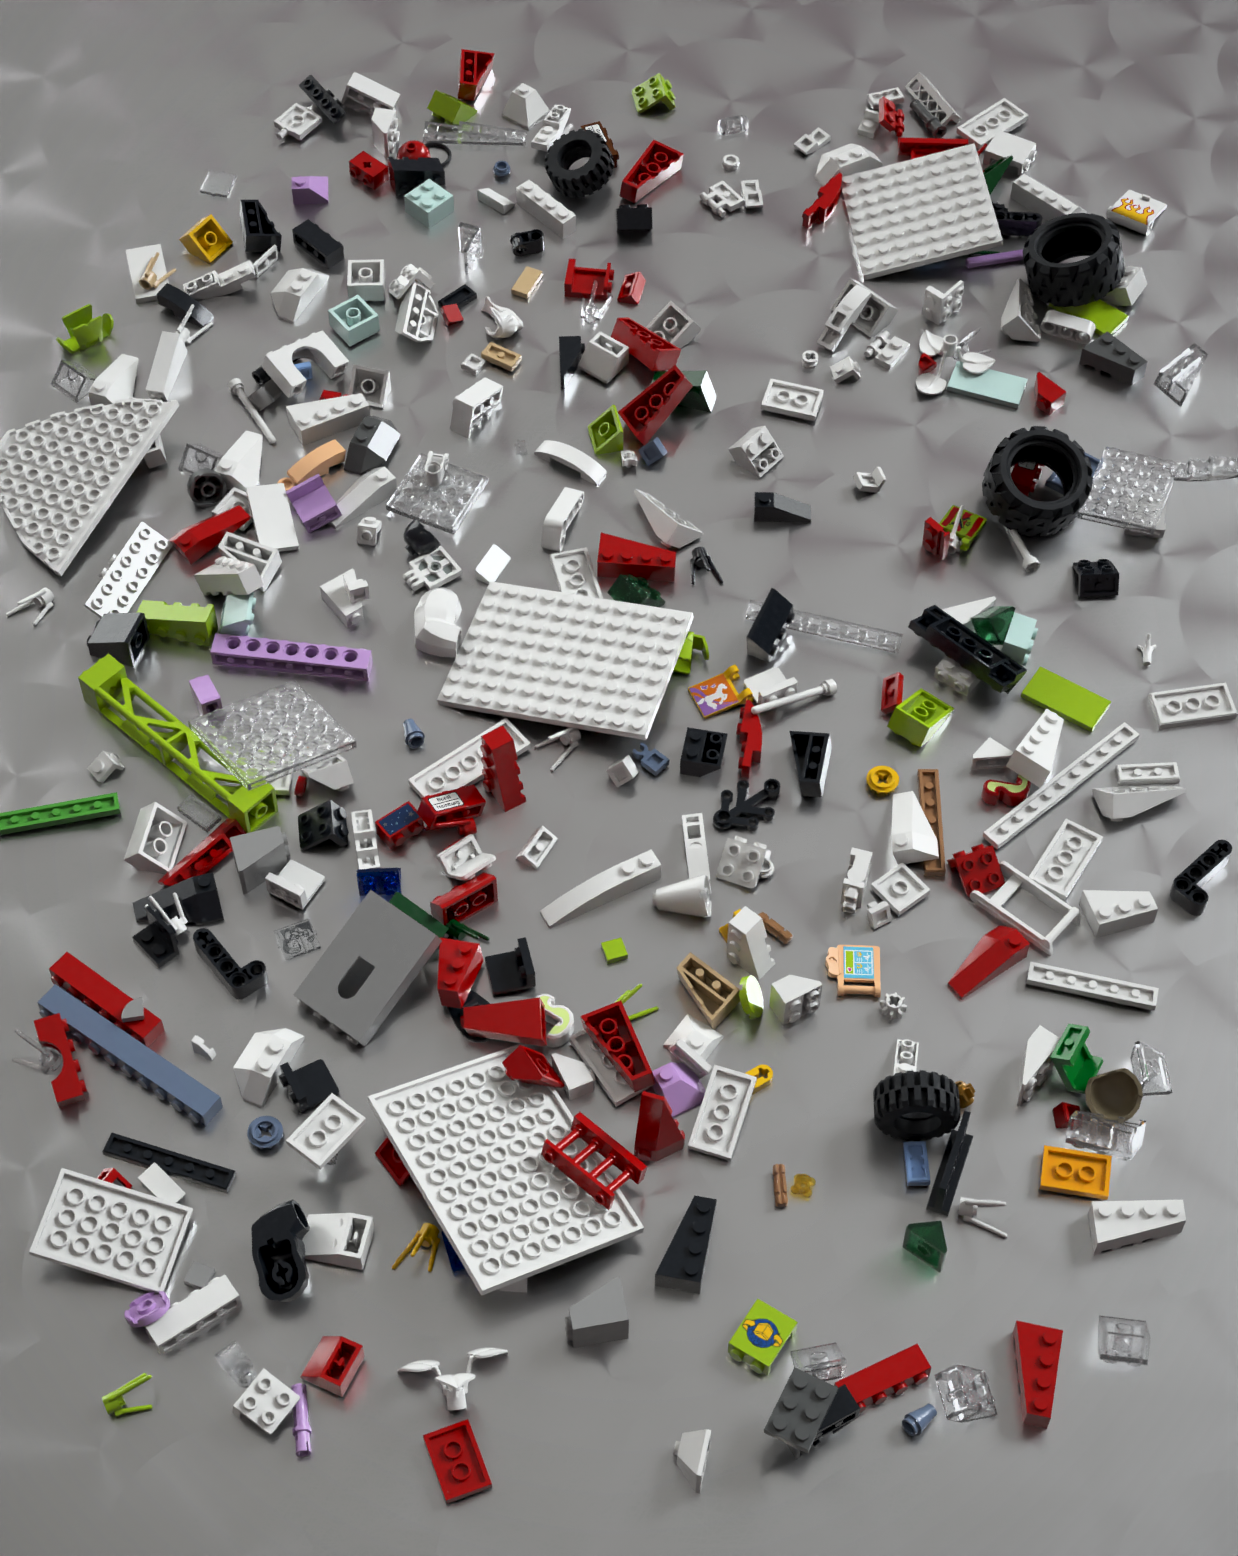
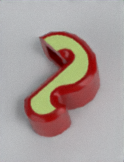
M1017 774L1016 783L989 779L983 785L981 797L985 803L990 805H997V801L1000 800L1006 805L1018 806L1027 799L1031 782Z

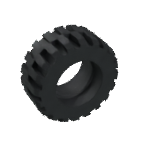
M578 129V131H569L568 134L561 135L559 140L556 139L553 142L554 145L548 149L549 154H546L545 157L546 173L556 190L564 196L569 195L572 198L577 196L582 198L585 195L590 196L594 194V191L602 189V185H606L609 181L608 177L612 175V169L614 168L613 156L601 135L592 130ZM590 157L588 162L582 167L569 170L575 161Z
M913 1070L906 1073L899 1072L895 1073L894 1076L889 1075L884 1080H881L874 1089L875 1124L879 1130L886 1135L889 1134L892 1138H901V1140L912 1139L914 1141H920V1139L930 1140L934 1137L939 1138L955 1129L960 1121L959 1089L952 1079L943 1074L939 1075L937 1072L930 1073L924 1070L919 1072H913Z

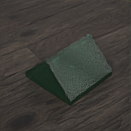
M992 606L971 617L970 619L976 634L991 645H1003L1015 607Z
M931 1221L909 1224L906 1227L902 1247L939 1273L943 1270L947 1254L942 1222Z

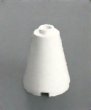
M700 875L658 888L656 893H653V905L657 906L658 910L709 917L711 915L712 901H709L711 888L708 876Z

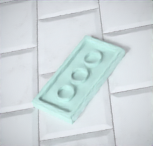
M957 361L948 383L947 391L1018 409L1028 379L991 369L981 374H972L963 369V362Z

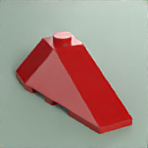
M1001 925L997 926L980 939L950 979L948 986L962 1000L1026 958L1030 943L1017 929Z
M645 1091L642 1092L634 1145V1156L642 1161L657 1162L684 1148L685 1133L683 1130H679L678 1120L673 1119L671 1116L672 1109L664 1096Z

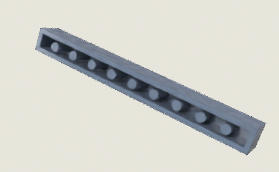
M56 984L37 1002L40 1009L39 1013L43 1018L60 1013L61 1018H66L70 1030L68 1032L72 1034V1037L77 1042H84L94 1054L98 1055L100 1053L110 1065L114 1066L116 1064L126 1076H133L141 1086L146 1089L148 1087L152 1089L161 1100L166 1099L171 1102V1105L177 1111L187 1113L193 1122H200L207 1126L223 1108L219 1095Z

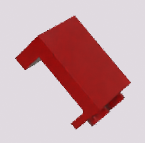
M569 259L564 283L565 297L607 300L608 293H612V282L610 280H614V270H611V263H607V269L576 267V259Z

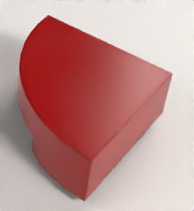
M926 353L920 356L918 369L921 374L928 373L936 368L937 362Z

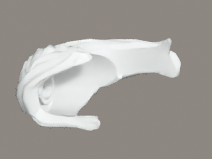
M485 297V304L481 311L489 313L498 325L495 332L490 327H485L488 335L493 338H508L524 327L523 322L512 310L495 305L491 302L490 297Z

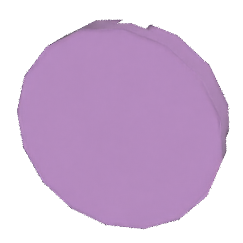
M154 1291L145 1293L131 1302L129 1305L130 1309L124 1312V1317L131 1327L149 1325L168 1311L170 1300L163 1291H159V1294H155Z

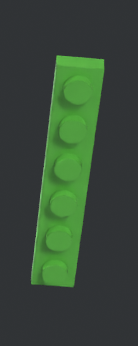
M116 792L0 813V835L121 814L118 794Z

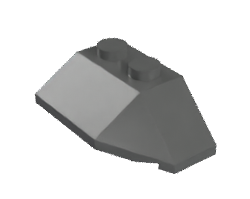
M365 416L350 441L344 471L363 475L366 471L386 462L400 437L399 431L391 420L376 416Z

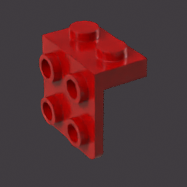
M982 843L971 847V852L965 853L962 850L952 854L954 858L947 860L950 868L957 867L967 897H970V893L973 890L985 893L1002 887L1005 884L993 845L984 847Z

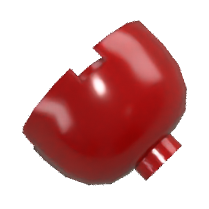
M415 140L405 142L397 152V159H402L403 157L417 160L418 157L431 158L429 149L425 144Z

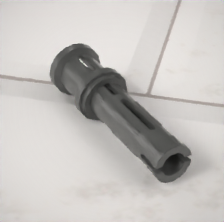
M918 99L910 103V108L925 123V128L932 132L934 138H942L946 134L947 128L941 125L939 119L932 116Z

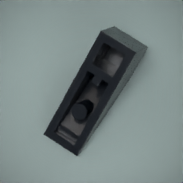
M559 336L561 389L566 388L578 368L581 354L585 351V343H581V336Z
M755 492L754 522H811V505L774 492Z

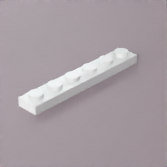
M1030 962L1026 984L1154 1011L1159 990L1156 987Z

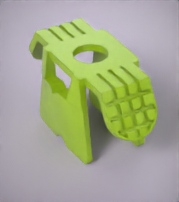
M88 304L62 317V321L71 338L64 341L57 337L56 341L72 354L80 350L84 351L110 336L114 325L113 317L111 314L105 313L102 317L98 316L92 319V305Z
M688 631L674 667V672L690 674L693 649L701 650L704 659L709 660V649L705 636L696 635L694 632Z

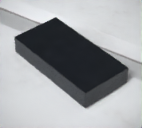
M464 284L439 300L438 306L441 308L445 305L457 304L460 309L476 299L477 293Z

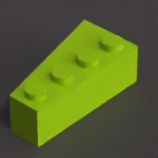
M142 600L137 612L145 614L149 633L161 637H169L179 641L211 647L215 633L219 629L214 604L200 607L199 603L183 606L181 602H174V604L168 605L165 601Z

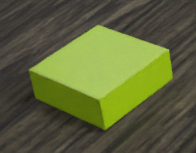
M621 937L601 943L607 964L628 959V954Z

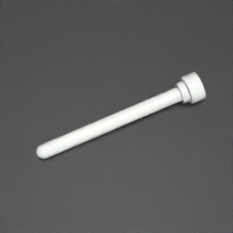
M238 378L232 379L227 385L228 389L232 394L238 395L269 443L275 444L276 438L244 393L243 383Z
M1008 529L1024 559L1023 567L1026 572H1030V568H1034V571L1038 570L1040 563L1036 557L1030 555L1016 529Z
M833 679L823 681L819 687L753 706L751 712L758 714L820 694L826 696L834 695L837 693V685Z

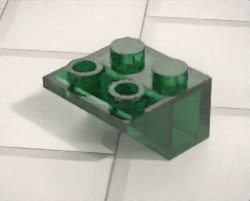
M620 574L607 592L615 601L661 607L665 604V601L661 598V593L648 585L649 582L641 576L638 578L630 574L628 576Z

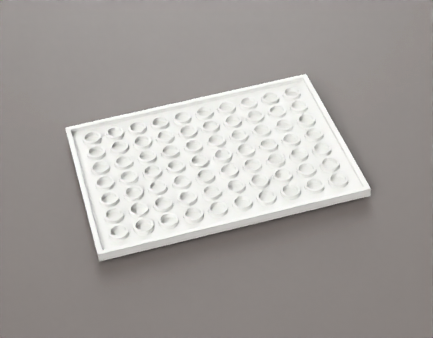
M490 581L438 696V705L647 740L693 621V613Z
M522 1043L370 1095L367 1099L370 1108L481 1296L641 1234L644 1230V1226L619 1188L614 1192L615 1198L612 1208L608 1210L603 1205L598 1204L591 1195L552 1163L547 1162L541 1155L546 1139L556 1145L572 1132L571 1126L574 1117L554 1087L528 1084L517 1080L513 1081L506 1075V1068L502 1062L519 1045L529 1048L527 1044ZM577 1138L563 1152L573 1159L589 1144L581 1138ZM594 1152L580 1166L590 1173L602 1161L597 1153ZM606 1170L597 1180L607 1187L613 1181V1178L608 1170Z

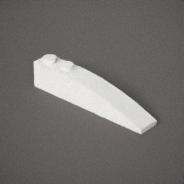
M652 849L581 883L540 910V914L548 927L553 928L661 879V863Z

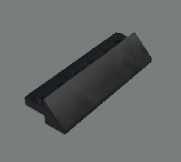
M936 605L924 609L922 616L911 620L908 628L913 630L916 635L923 637L931 646L944 652L947 657L958 662L962 668L972 672L976 678L986 682L997 692H1006L1008 694L1027 672L1026 668Z

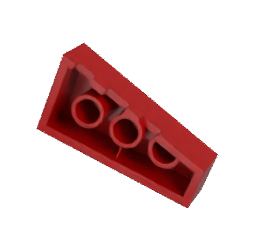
M653 140L623 179L619 196L636 203L681 169L684 154Z
M629 317L617 318L611 338L628 346L631 355L652 371H666L676 365L681 353L680 348Z
M502 725L481 736L482 745L480 749L483 755L481 758L483 764L482 774L484 776L483 786L487 792L492 793L502 809L507 812L525 803L526 797L521 793V790L524 788L523 783L519 781L518 777L521 773L516 762L518 759L514 740Z
M1016 1321L1013 1337L1016 1348L1015 1355L1018 1366L1023 1424L1047 1429L1052 1413L1063 1330Z

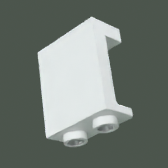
M998 130L985 149L983 164L990 165L993 159L999 160L1012 155L1013 160L1009 165L1017 167L1018 176H1021L1024 171L1029 169L1031 160L1034 161L1036 158V143Z

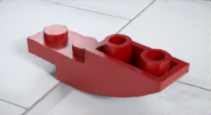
M840 172L835 177H832L824 187L822 186L817 193L818 199L815 200L813 205L804 210L802 214L803 227L808 229L817 220L825 222L834 212L841 194L842 174Z
M746 700L745 707H741L739 719H742V723H738L736 735H740L739 743L742 744L741 752L744 753V757H740L738 769H742L741 777L749 778L752 762L760 763L762 729L758 714L751 712V708L754 706L751 700Z

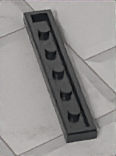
M111 1133L102 1151L105 1156L147 1169L155 1162L169 1176L227 1194L236 1176L235 1170L115 1133Z

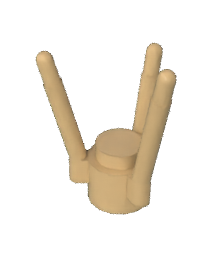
M158 252L154 258L151 257L143 276L139 280V284L144 289L157 288L160 283L176 272L174 268L159 280L156 279L157 275L152 269L159 256Z

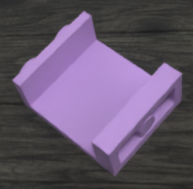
M319 474L286 491L308 533L342 516Z

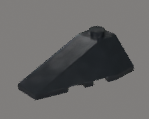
M213 872L188 878L149 895L155 899L170 920L175 916L180 919L173 893H177L184 916L188 922H195L196 925H205L224 920ZM149 896L133 902L136 922L149 923L145 905L148 904L153 910L156 909L149 900Z

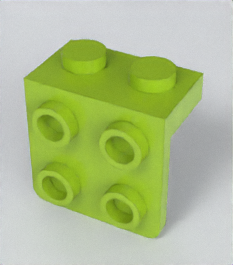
M660 73L632 90L638 113L644 112L660 101H663L669 110L676 107L674 102L676 98L671 91L672 85Z

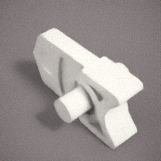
M623 450L620 452L622 466L630 468L631 465L637 466L638 460L634 451Z

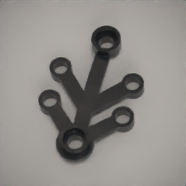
M776 779L766 780L764 789L745 800V797L749 791V783L746 780L738 781L736 807L730 811L729 803L733 801V793L730 790L722 791L721 809L714 814L713 823L720 829H727L732 825L745 826L749 831H756L759 824L757 818L750 817L746 819L736 816L747 814L762 816L765 821L773 820L775 815L773 808L752 806L767 797L777 796L780 792L779 781Z

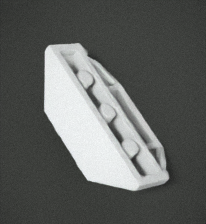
M850 143L821 155L815 179L824 187L839 172L844 177L882 167L883 163L873 152L860 145Z
M306 268L288 270L271 292V298L278 318L294 324L328 280L329 275Z
M414 281L400 305L395 331L416 343L431 342L434 337L438 311L430 296L429 288Z
M287 1028L257 1032L253 1035L233 1067L244 1101L263 1108L280 1080V1065L287 1062L290 1064L303 1043L305 1036Z

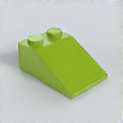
M921 688L895 707L887 727L895 734L908 739L911 744L922 747L932 738L955 708Z

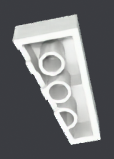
M362 393L286 406L288 422L303 446L360 425L365 416H370L369 404Z

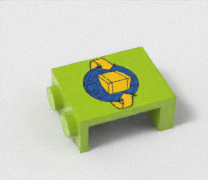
M757 1298L729 1341L728 1353L736 1361H743L749 1364L753 1371L759 1374L764 1373L768 1376L771 1364L789 1337L792 1339L796 1333L798 1322Z

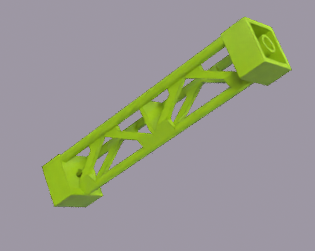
M109 653L99 659L88 670L83 671L78 677L83 698L87 704L99 714L109 719L226 817L236 819L246 833L254 832L279 811L275 788L258 774L251 779L130 681L127 678L125 666ZM135 695L167 721L136 716L132 704ZM124 696L125 704L122 705L118 700ZM109 707H113L117 712L124 716L126 720L123 721L114 712H112L109 709ZM148 726L172 729L173 732H156ZM153 740L156 744H158L160 750L157 749L153 744H151L150 741ZM187 745L191 755L189 759L180 753ZM200 749L204 750L233 775L201 770L197 756ZM175 758L192 773L189 775L172 760ZM215 780L237 783L240 785L234 787L219 785ZM219 794L222 798H224L227 801L228 806L225 803H223L220 799H218L216 796Z

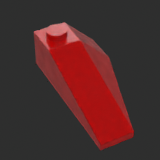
M238 505L183 528L170 538L169 541L192 565L218 545L226 532H235L249 521L251 516Z

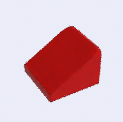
M457 304L441 307L440 311L447 326L464 320Z
M1061 1102L1053 1108L1056 1128L1083 1126L1080 1106Z

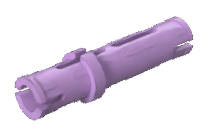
M302 1383L291 1386V1390L300 1396V1400L293 1407L294 1428L292 1429V1434L295 1436L296 1456L305 1457L311 1454L310 1434L312 1430L308 1422L306 1384L302 1385Z

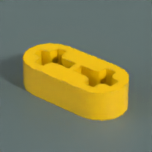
M758 1065L745 1073L757 1077L752 1095L769 1086L773 1079V1071L768 1065ZM759 1073L767 1074V1078L765 1079L763 1076L759 1078Z

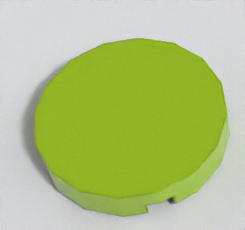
M752 975L742 977L739 982L742 985V990H739V998L743 1011L746 1015L750 1014V1019L759 1018L763 1013V997L759 983Z

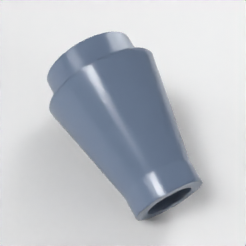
M413 719L405 720L403 726L406 744L412 748L420 747L424 743V733Z
M928 1403L924 1407L906 1414L902 1420V1426L909 1435H920L937 1415V1411L933 1405Z

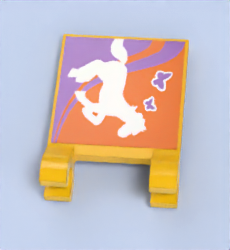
M736 664L730 666L725 672L688 688L704 720L737 705L746 704V700L754 702L752 698L753 693L750 688H746L738 694L731 682L740 678L738 674L739 669Z

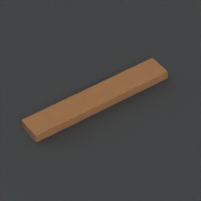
M918 769L919 804L937 838L939 859L923 861L924 876H945L938 769Z

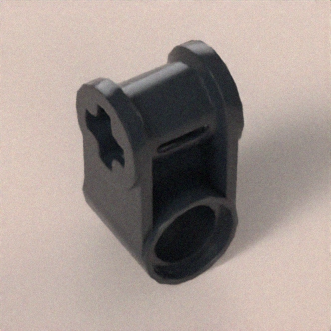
M539 229L514 233L510 237L513 253L516 256L540 253L545 249L544 233Z

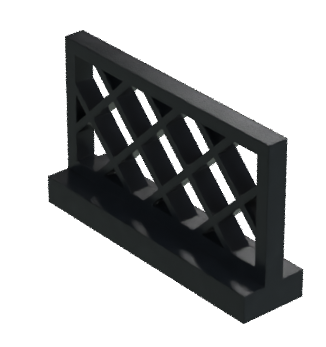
M964 1111L958 1131H951L926 1210L945 1216L949 1214L973 1140L972 1135L966 1134L971 1112Z

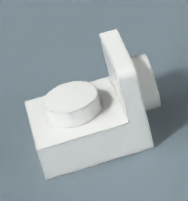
M865 109L864 119L858 128V135L872 139L875 137L880 127L879 112Z

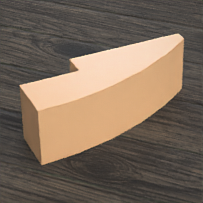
M334 439L305 455L287 471V475L297 485L317 474L320 476L329 473V467L345 461L346 450Z

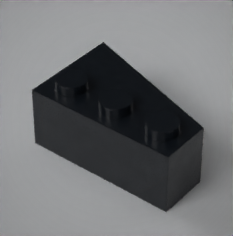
M388 157L390 184L396 196L409 193L428 179H431L439 186L445 185V171L439 158L418 157L417 160H413L408 157H403L402 159Z
M240 200L239 217L245 252H267L274 244L277 245V252H280L282 235L276 231L274 223L268 219L267 212L259 200Z
M790 731L802 796L822 797L832 750L830 734Z
M845 1384L838 1388V1392L813 1442L814 1447L821 1443L819 1438L830 1432L835 1434L859 1417L860 1407ZM787 1444L796 1460L802 1456L801 1450Z

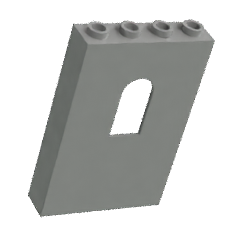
M370 890L293 995L299 999L297 1004L306 1010L312 1008L315 1011L313 1015L322 1022L326 1019L330 1021L331 1025L329 1027L339 1034L342 1031L347 1033L346 1039L357 1046L360 1043L366 1046L442 940ZM359 957L373 965L375 969L355 996L345 999L339 995V984Z

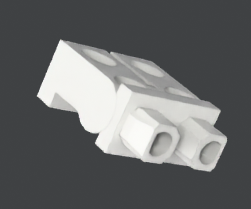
M852 847L847 878H844L841 903H844L842 911L855 914L856 907L862 906L873 852Z

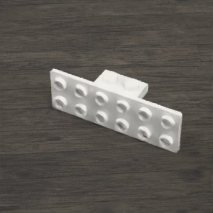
M141 522L118 555L113 554L107 562L110 565L108 569L104 567L98 575L100 580L97 583V587L84 606L100 618H102L103 614L128 613L173 544L147 524Z

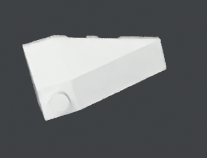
M1020 278L1015 282L1001 317V330L1013 340L1038 342L1041 340V329L1035 322V319L1038 317L1032 308L1034 305L1033 297L1029 287Z
M634 490V494L655 534L662 539L661 543L669 548L672 546L681 548L702 537L703 533L690 522L680 519L677 513L665 508V505L643 491Z

